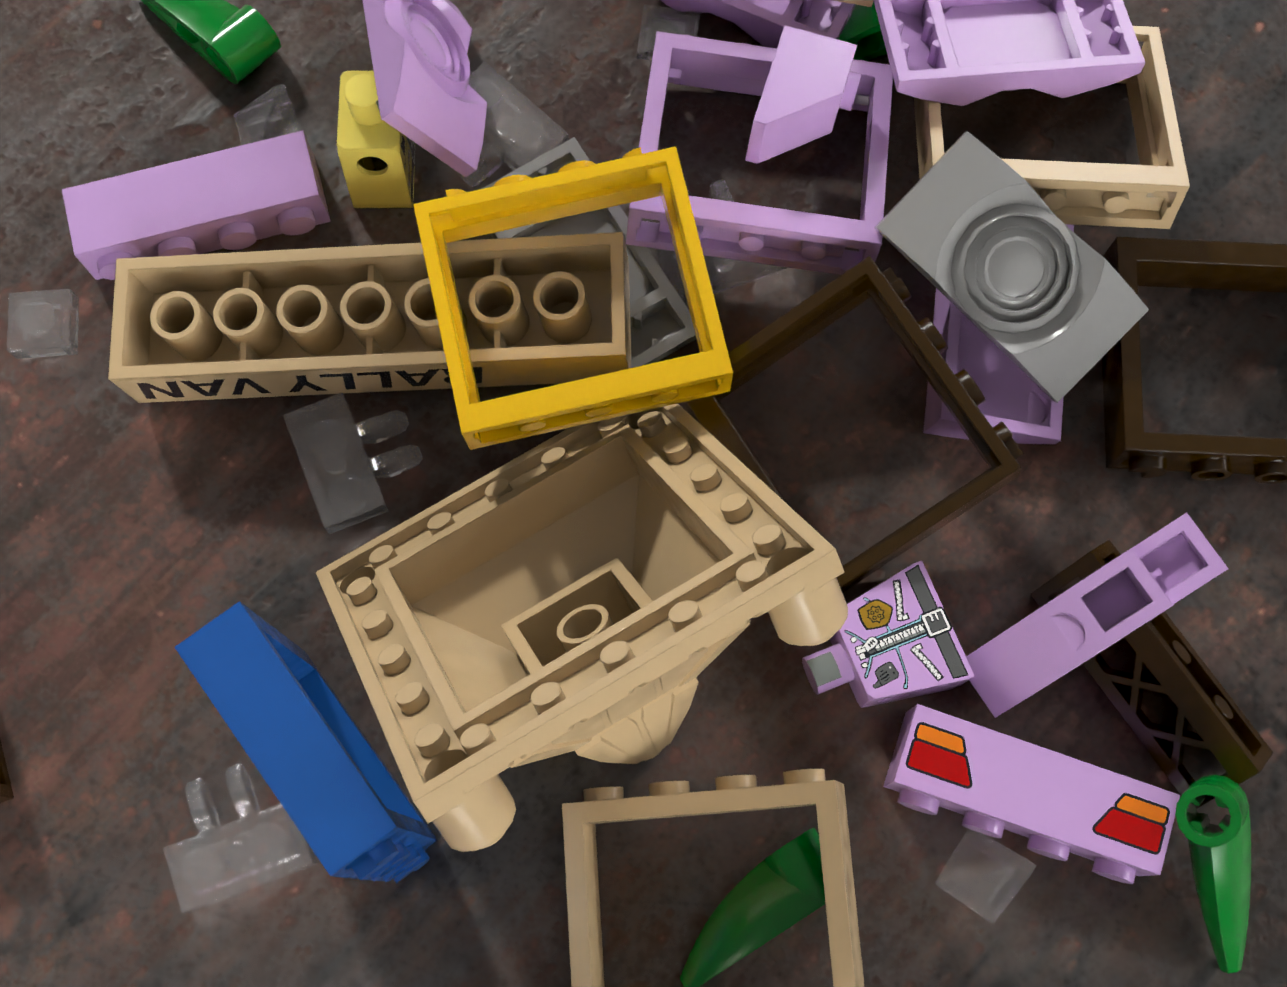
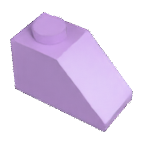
M784 25L753 120L745 161L758 164L832 133L839 108L851 111L862 75L850 71L857 48L856 44Z

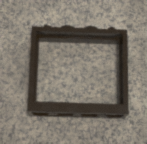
M1116 237L1103 255L1137 295L1138 286L1287 293V244ZM1139 321L1102 357L1106 468L1129 469V472H1141L1142 478L1163 476L1168 471L1191 472L1193 479L1202 481L1221 480L1230 477L1232 474L1254 475V480L1259 483L1287 482V439L1144 432Z
M870 256L730 351L728 354L733 370L730 392L686 401L701 425L788 504L720 400L870 298L990 469L843 565L845 573L836 577L842 593L1018 478L1021 467L1015 459L1024 454L1012 438L1013 434L1003 422L992 427L980 411L978 406L986 400L969 373L962 369L954 374L940 355L948 349V346L930 319L925 317L917 322L905 306L904 302L911 298V294L901 278H898L890 267L881 272Z

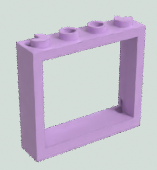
M657 31L639 142L642 154L658 150L668 83L762 96L777 48ZM853 60L850 71L862 74L852 109L868 112L860 220L689 196L704 256L838 275L844 274L868 256L874 262L876 261L882 245V235L875 227L884 218L893 74L890 65L865 60ZM661 196L630 203L626 236L627 245L675 251ZM642 218L658 220L660 223L642 221ZM845 247L859 249V251L845 250Z

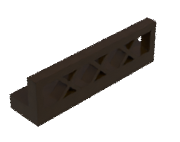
M1108 540L1033 591L1031 596L1042 607L1056 598L1054 593L1077 577L1081 580L1085 579L1121 554L1112 542ZM1165 611L1122 638L1126 639L1136 652L1134 674L1111 669L1102 658L1101 652L1083 663L1181 796L1195 782L1182 764L1185 744L1210 750L1226 770L1220 776L1228 777L1238 784L1259 774L1273 754L1270 747ZM1146 667L1150 670V672L1154 675L1155 678L1145 676ZM1123 684L1132 686L1131 695L1123 686ZM1144 689L1169 695L1178 707L1176 728L1152 723L1141 709ZM1188 722L1197 733L1187 731ZM1164 739L1174 741L1173 750ZM1207 795V797L1200 804V806H1196V808H1199L1202 805L1208 803L1209 801L1215 799V796Z

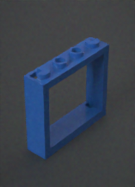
M240 601L174 647L330 877L385 881V883L394 879L397 884L412 871H417L430 860L425 849L436 842L437 838L303 649Z

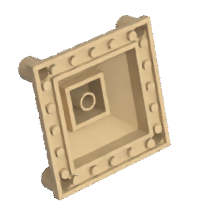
M678 403L570 427L316 572L413 803L428 824L433 822L446 843L452 849L461 852L477 851L490 847L502 838L513 822L516 812L515 802L499 776V773L509 767L514 768L575 751L578 756L595 761L619 764H637L657 756L663 748L672 742L691 706L699 683L696 677L750 625V618L759 617L768 612L781 640L791 645L815 646L832 638L842 628L848 616V606L836 578L845 573L836 548Z

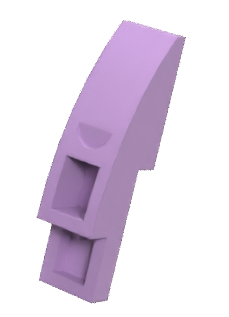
M1186 512L966 656L975 675L969 681L996 718L1166 611L1173 604L1229 568Z

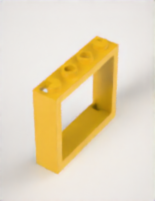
M676 146L643 154L641 147L627 152L620 159L598 164L588 160L575 161L564 165L557 173L534 178L527 175H511L498 180L493 187L470 192L461 189L445 190L447 197L413 204L460 429L470 450L730 392L733 370ZM661 196L700 353L480 402L446 243Z

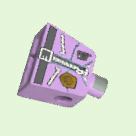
M922 560L913 563L848 603L847 620L842 628L830 638L833 646L802 658L806 676L817 695L849 682L857 703L861 708L950 690L961 686L975 676Z

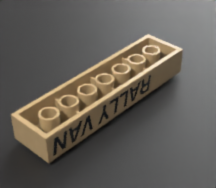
M623 232L460 240L446 243L477 387L558 384L631 368L629 261ZM421 243L116 259L108 379L138 403L452 388Z

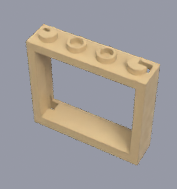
M1133 26L1137 40L1144 41L1141 51L1145 59V65L1140 74L1117 82L1124 83L1127 86L1140 165L1002 159L1031 185L1050 210L1064 224L1170 229L1190 183L1159 27ZM914 97L919 178L921 179L945 154L940 102Z
M801 769L783 772L784 784L757 787L756 775H733L715 778L716 790L690 792L689 781H665L648 784L649 796L624 798V787H597L583 790L584 802L562 803L571 987H605L595 824L816 806L833 987H864L844 784L836 780L826 781L824 769Z

